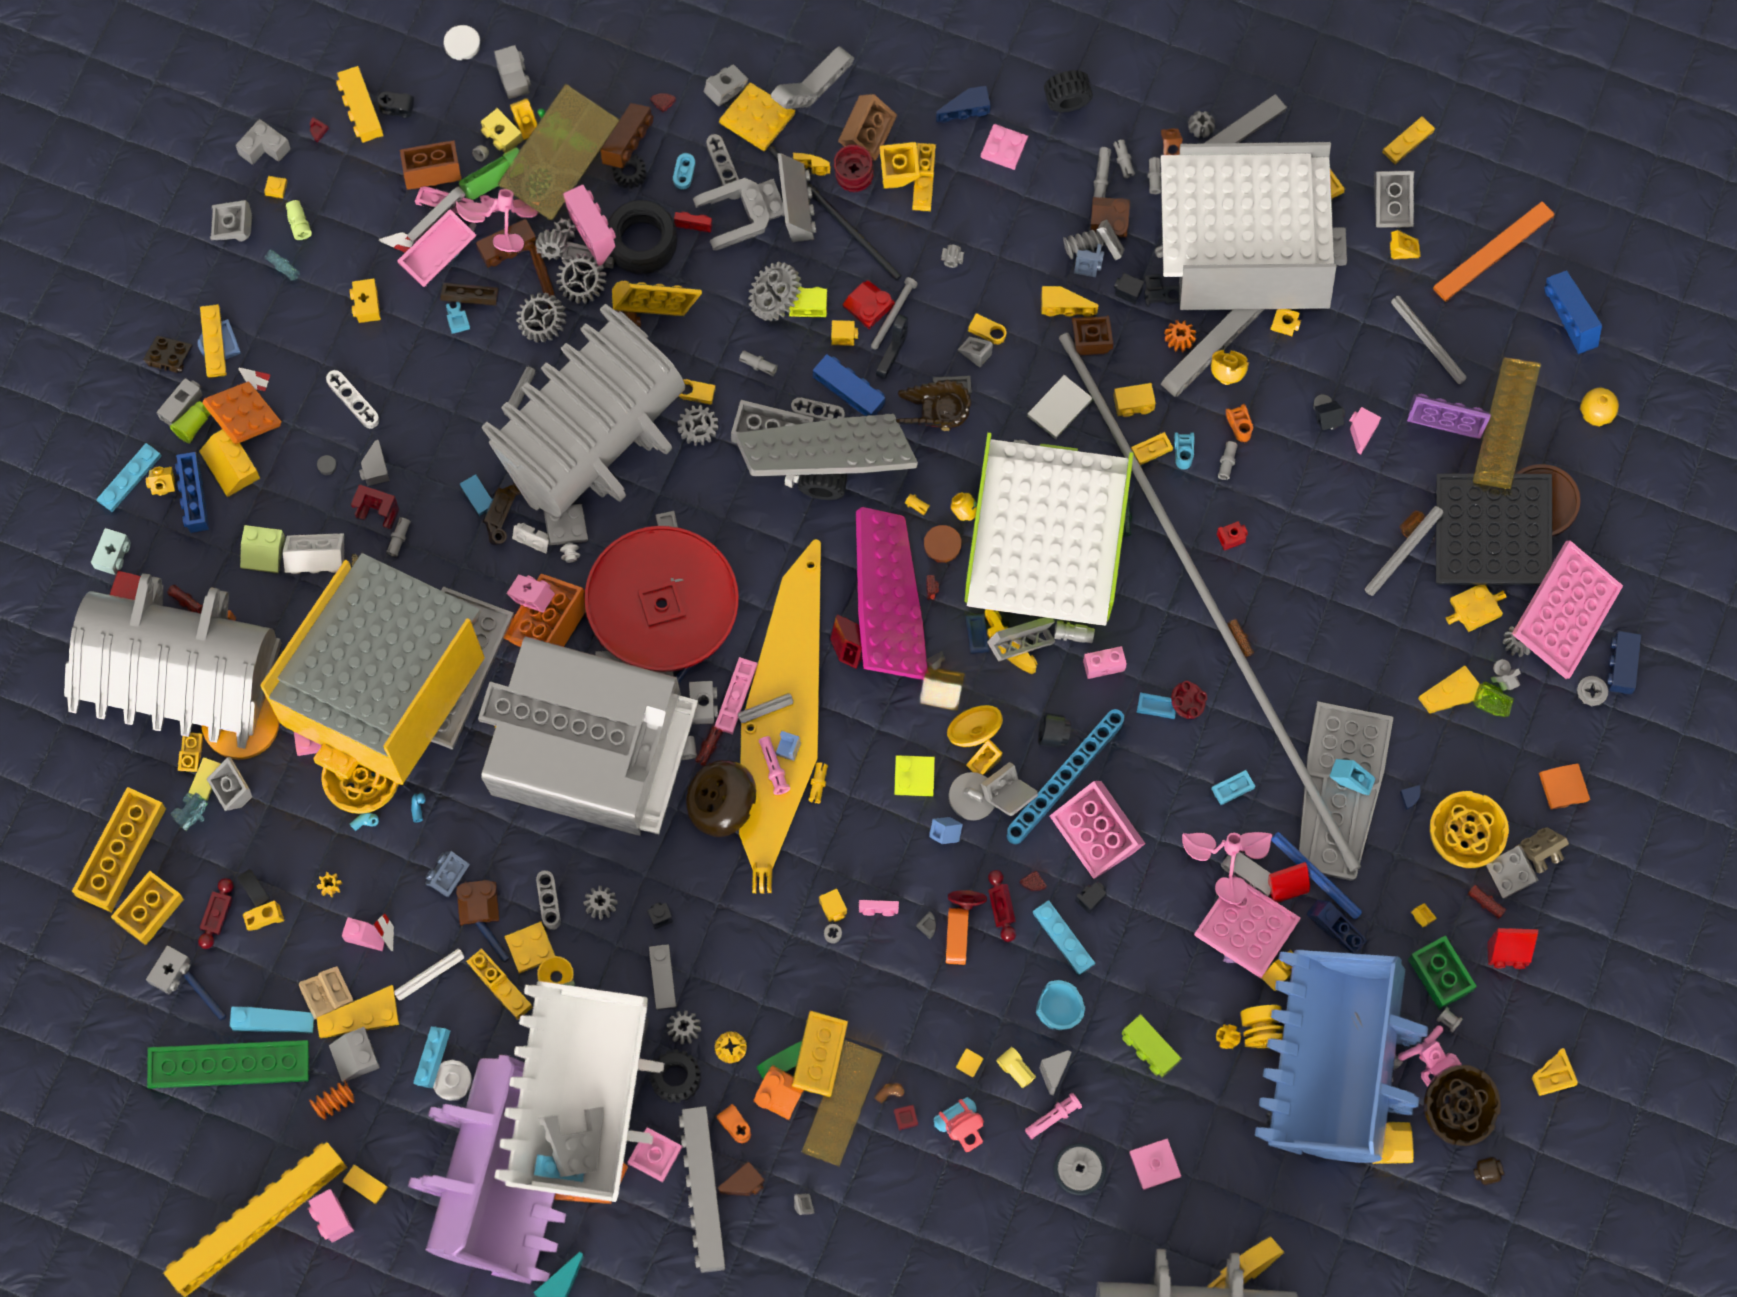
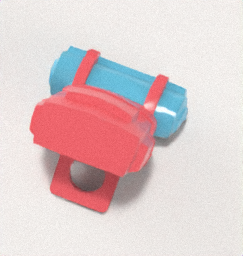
M970 1098L960 1099L957 1104L944 1112L938 1113L939 1115L933 1118L934 1126L941 1132L947 1131L951 1139L959 1140L966 1152L983 1143L977 1130L983 1126L984 1121L979 1113H975L977 1111L976 1105ZM972 1133L975 1135V1142L968 1145L965 1143L964 1138Z

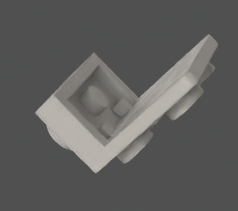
M1010 762L981 783L985 800L1009 816L1017 813L1038 796L1037 790L1018 779L1015 765Z

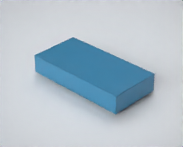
M475 474L460 483V487L480 516L487 512L492 499Z
M1140 692L1137 713L1175 719L1176 711L1172 706L1171 698Z

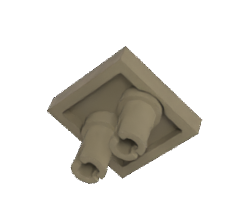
M1547 827L1540 829L1532 837L1523 839L1517 846H1522L1527 858L1533 862L1535 871L1542 873L1544 872L1543 868L1545 871L1548 869L1544 859L1550 856L1552 863H1559V858L1561 861L1564 859L1560 849L1569 843L1566 837Z

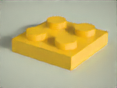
M542 922L504 936L519 974L535 968L545 959L555 956Z

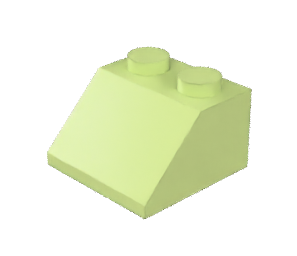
M244 525L241 540V569L279 573L285 543L283 531Z

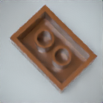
M454 140L400 150L407 190L462 180Z

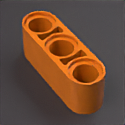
M949 908L946 964H966L968 910Z

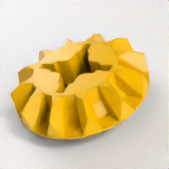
M728 1031L721 1034L715 1043L716 1055L726 1063L740 1061L747 1050L745 1039L737 1032ZM729 1039L733 1045H736L733 1048V1055H731L729 1049H725V1046H728Z

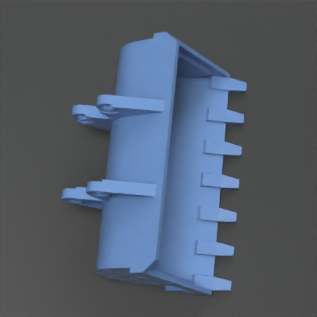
M1295 950L1294 953L1280 952L1279 960L1292 966L1290 982L1276 981L1275 989L1288 995L1286 1011L1272 1010L1271 1018L1284 1024L1283 1039H1268L1267 1047L1281 1054L1279 1068H1264L1263 1077L1276 1082L1275 1098H1260L1259 1102L1260 1107L1272 1112L1271 1127H1256L1255 1136L1268 1141L1269 1146L1299 1155L1305 1152L1331 1160L1359 1163L1381 1161L1388 1112L1412 1115L1413 1107L1415 1108L1419 1105V1098L1414 1096L1415 1094L1391 1086L1396 1044L1409 1047L1410 1045L1421 1044L1422 1037H1426L1428 1032L1427 1026L1400 1017L1405 979V968L1401 964L1402 960L1400 957L1306 950ZM1355 1012L1358 1014V1016H1359V1018H1360V1020H1361L1362 1026H1361V1024L1359 1023L1358 1019L1356 1018Z

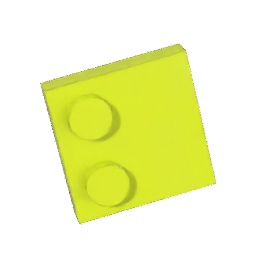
M896 756L894 795L933 796L935 757Z

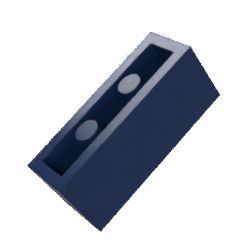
M1618 631L1615 637L1611 638L1610 648H1613V654L1610 655L1608 666H1611V672L1608 673L1606 684H1609V691L1632 694L1636 689L1641 642L1640 634Z

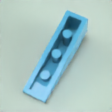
M231 1007L230 1027L233 1031L313 1033L314 1017L310 1012L255 1007Z

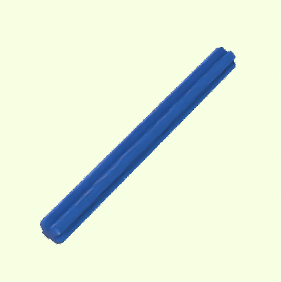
M1280 832L1273 835L1271 841L1295 864L1298 865L1306 862L1309 877L1353 919L1361 915L1362 910Z

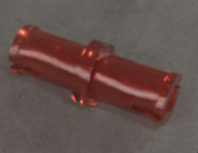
M172 585L168 589V595L178 601L181 607H186L191 612L202 613L203 605L195 601L191 594L185 593L176 585Z
M711 727L706 740L701 744L702 748L697 758H695L698 764L702 757H704L700 765H707L723 733L721 729L714 735L717 727Z
M1476 885L1467 894L1481 904V908H1486L1498 919L1507 910L1493 900V896H1488Z

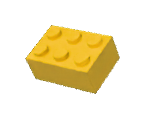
M149 871L111 917L117 924L146 945L184 899L180 893Z

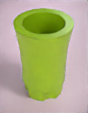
M196 402L177 421L171 424L170 428L181 440L191 443L196 433L208 420L210 412L202 402Z

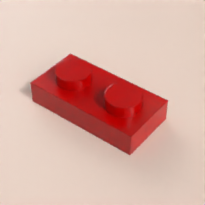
M675 212V227L711 233L712 218L706 215H691L688 212Z

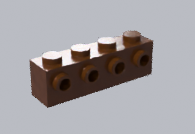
M630 103L600 150L603 164L623 168L626 162L630 160L631 154L638 147V143L644 138L649 126L653 124L654 118L651 113V107Z

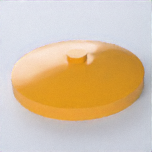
M265 695L252 736L249 735L245 749L237 747V732L221 729L218 742L215 743L209 741L208 726L201 725L207 743L215 752L226 758L231 757V759L241 760L255 757L264 752L275 740L280 722Z

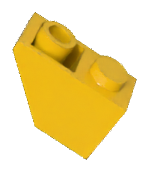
M1278 959L1264 973L1262 979L1276 991V981H1287L1291 978L1292 966Z

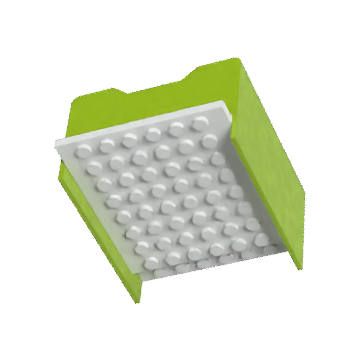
M987 433L966 581L965 602L967 606L1106 626L1115 597L1134 453L1130 452L1128 458L1079 452L1077 448L1048 444L1035 446L992 440L991 433Z

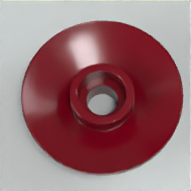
M959 890L948 894L949 901L961 905V908L965 910H970L973 906L981 905L987 901L986 895L976 891Z

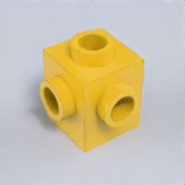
M155 467L149 470V475L146 477V485L148 489L151 488L152 495H166L168 492L175 491L176 482L172 467Z

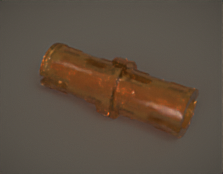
M1238 619L1228 622L1227 625L1245 658L1249 657L1250 654H1254L1255 652L1247 640L1248 636L1243 632Z

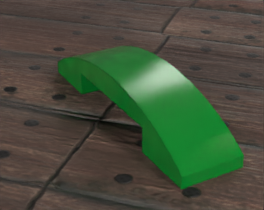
M802 1041L759 1064L757 1069L762 1079L764 1080L772 1065L784 1072L796 1068Z

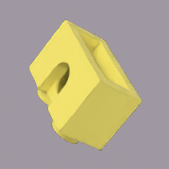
M498 108L481 121L482 133L486 138L490 137L494 140L493 144L498 150L502 149L506 153L523 141L521 132Z

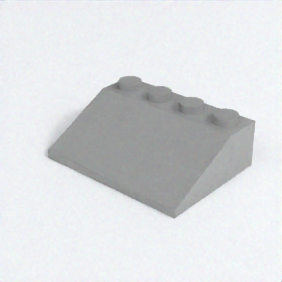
M780 153L778 154L785 223L792 242L813 240V233L817 231L816 224L812 222L811 217L815 214L813 204L810 205L809 198H813L812 189L808 187L807 181H810V172L805 169L803 163Z

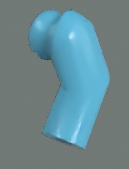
M362 813L350 823V826L355 831L362 825L376 826L379 823V818L376 814Z

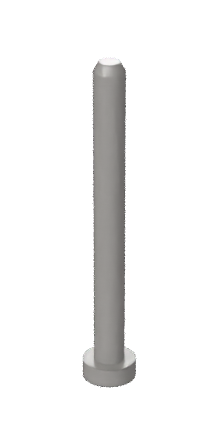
M907 277L904 281L906 285L872 342L871 348L876 350L879 347L910 291L918 285L914 279Z

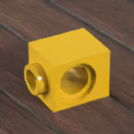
M1277 309L1271 330L1292 336L1294 330L1298 331L1301 320H1298L1299 313L1289 309ZM1283 320H1289L1291 324H1285Z
M832 320V345L854 346V339H858V328H854V321Z
M837 889L819 896V902L829 922L833 920L837 922L845 918L844 915L847 914V908Z

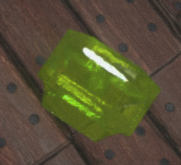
M1484 681L1483 684L1478 686L1473 703L1477 708L1492 715L1508 717L1514 698L1505 695L1501 688Z

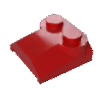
M867 280L861 283L847 297L842 306L870 329L894 306L895 302L891 299L889 293L881 291Z

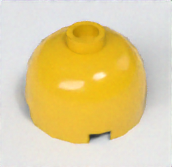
M1225 350L1216 351L1212 355L1211 371L1214 377L1226 385L1240 381L1246 375L1249 362L1247 363V357L1235 351H1230V354L1224 353Z
M1605 388L1590 390L1583 397L1580 404V411H1582L1585 421L1595 426L1611 423L1616 417L1619 408L1618 399L1615 394Z

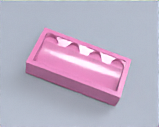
M450 209L397 260L398 264L419 284L425 287L476 237V234Z

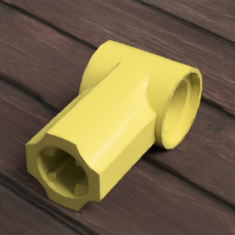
M1010 1047L996 1059L999 1066L1006 1073H1009L1022 1088L1026 1087L1036 1078L1013 1047Z

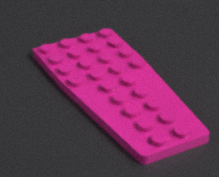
M861 507L856 510L858 615L863 667L868 670L924 680L928 678L923 621L906 520L902 515Z

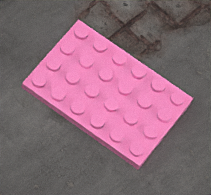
M1566 541L1516 625L1512 635L1565 679H1569L1623 585L1573 542Z

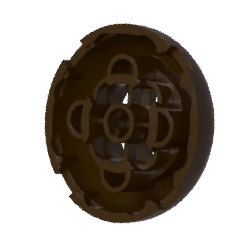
M718 760L707 764L695 774L687 790L686 809L691 822L698 830L713 837H724L735 833L750 817L749 812L752 804L756 802V784L750 771L735 761Z
M1455 1065L1442 1070L1431 1080L1425 1092L1424 1113L1428 1125L1439 1138L1453 1145L1470 1146L1481 1142L1494 1130L1497 1116L1500 1115V1095L1495 1083L1484 1071L1469 1065ZM1465 1088V1095H1460L1459 1091ZM1446 1096L1449 1097V1102L1447 1104L1445 1103ZM1452 1114L1456 1115L1455 1122H1453L1454 1117L1452 1116Z

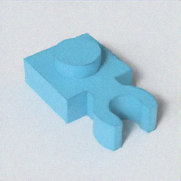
M456 302V308H450L449 304L446 305L449 314L447 315V320L452 334L470 329L465 310L461 311L459 302Z

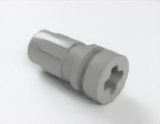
M1057 620L1054 639L1061 640L1063 638L1064 641L1069 639L1082 643H1092L1095 629L1089 628L1086 625H1071L1070 622L1064 623V621Z

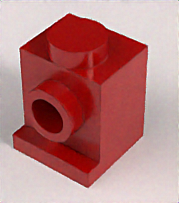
M1238 521L1225 527H1219L1216 535L1225 551L1245 543L1248 532L1245 525H1240Z

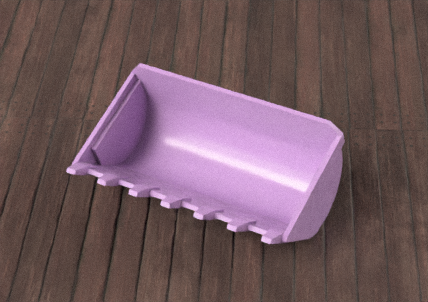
M499 1055L498 1059L479 1060L466 1108L444 1104L442 1109L430 1108L428 1116L435 1118L434 1121L460 1128L446 1178L435 1175L433 1177L423 1176L420 1179L410 1178L408 1186L441 1197L426 1247L428 1252L460 1264L492 1271L494 1276L531 1284L532 1281L546 1282L550 1278V1273L535 1268L540 1251L557 1252L558 1248L557 1243L544 1239L548 1221L564 1223L566 1214L551 1209L556 1193L505 1186V1181L495 1178L496 1170L508 1169L511 1151L501 1148L500 1142L501 1139L513 1138L516 1120L505 1117L506 1108H518L521 1090L510 1086L511 1077H523L525 1065L524 1062L510 1056Z

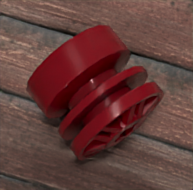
M848 145L837 152L834 158V169L838 184L849 192L865 190L874 178L873 162L869 151L859 145Z

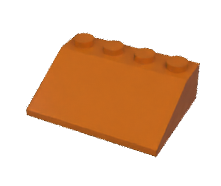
M540 574L537 581L543 580L547 582L555 595L543 613L521 605L513 617L504 639L521 647L524 637L564 647L586 612L585 590L582 587Z

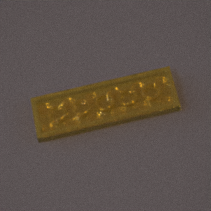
M845 1040L832 1095L830 1097L823 1096L802 1153L840 1167L881 1061L882 1054Z

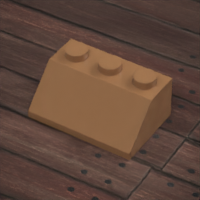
M861 95L838 142L844 147L848 145L862 146L869 151L872 160L876 161L880 153V146L884 145L897 114L876 95Z

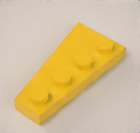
M388 986L318 1017L319 1038L344 1035L362 1027L367 1031L399 1025L394 986Z

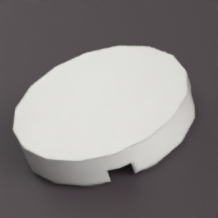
M465 25L451 28L444 37L446 53L456 60L472 58L480 49L478 33L473 28Z
M444 1061L439 1067L433 1088L437 1095L443 1099L450 1101L458 1100L465 1096L471 1088V1073L467 1066L460 1061Z

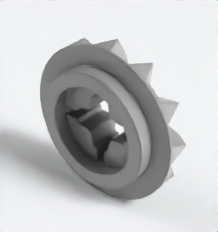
M1585 677L1578 684V698L1583 701V704H1588L1591 707L1600 705L1608 696L1606 683L1598 677ZM1592 685L1593 690L1598 692L1594 694L1593 698L1591 696V693L1587 692L1588 690H1590Z

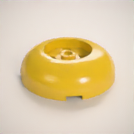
M358 764L349 779L324 767L322 770V785L327 797L335 806L350 813H369L383 807L394 796L399 784L376 773L375 777L371 776L373 771ZM353 783L354 788H352L351 786L347 787V785ZM367 788H372L370 792H365Z
M1473 791L1457 792L1443 799L1434 810L1430 821V836L1437 852L1451 864L1463 868H1478L1494 861L1504 850L1509 834L1508 821L1501 807L1490 797L1473 793ZM1468 816L1474 818V822L1467 821L1466 818ZM1456 825L1458 831L1455 832L1453 829L1450 828V826ZM1482 832L1485 838L1478 839L1477 833ZM1461 842H1467L1468 848L1462 847Z

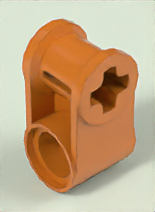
M1242 404L1240 407L1232 410L1226 409V417L1232 427L1235 438L1239 442L1249 441L1253 431V424L1246 405ZM1240 429H1246L1248 432L1243 433Z
M733 1104L716 1116L721 1125L737 1143L742 1144L749 1141L751 1137L750 1127ZM738 1130H745V1135H738Z

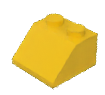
M916 142L880 146L884 189L903 187L920 177Z

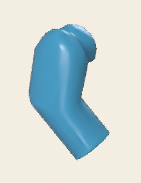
M416 793L412 796L411 811L413 822L423 821L421 804L425 803L426 800L423 793Z

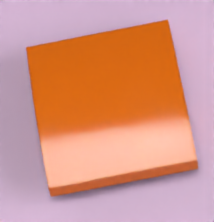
M1579 764L1553 768L1539 773L1550 809L1564 808L1571 804L1585 803L1590 800Z

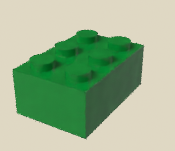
M1446 935L1412 953L1408 959L1439 1010L1473 992L1477 987Z

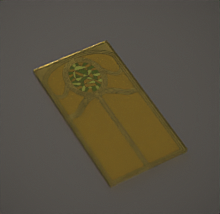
M565 84L498 185L501 188L512 191L515 197L547 217L548 220L553 221L565 203L563 193L575 188L620 120L571 88L570 85Z

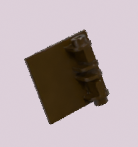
M156 336L143 360L150 367L159 369L164 367L166 371L169 369V371L175 373H182L184 369L182 363L192 344Z

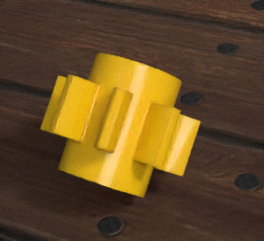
M326 872V876L323 878L319 876L321 884H318L317 887L318 889H323L321 892L323 896L327 893L332 898L334 893H340L338 886L342 885V881L337 880L338 875L336 873L331 876ZM327 883H329V884L333 883V886H332V887H331V886H328V887H327L326 884H327Z
M1224 1024L1223 1027L1217 1030L1216 1041L1221 1042L1219 1047L1234 1049V1046L1239 1044L1241 1036L1240 1032L1236 1031V1026Z

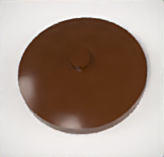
M1547 464L1531 465L1518 471L1516 474H1552V537L1565 532L1574 523L1580 508L1579 489L1572 477L1562 469Z

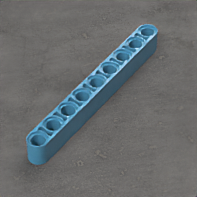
M1114 709L1108 712L1038 792V796L1009 825L1007 839L1010 843L1019 844L1026 838L1121 729L1124 715L1120 710ZM1116 717L1120 722L1112 723L1110 718ZM1104 731L1108 736L1102 738L1098 735V732ZM1087 745L1094 746L1095 750L1089 752L1086 750L1085 747ZM1075 759H1079L1083 762V764L1077 766L1073 763V761ZM1067 773L1071 778L1064 780L1060 775ZM1054 787L1058 790V793L1051 794L1048 789ZM1039 801L1044 802L1046 807L1038 808L1036 803ZM1031 816L1033 821L1030 823L1025 822L1023 817ZM1018 830L1021 833V835L1019 837L1012 836L1011 831Z

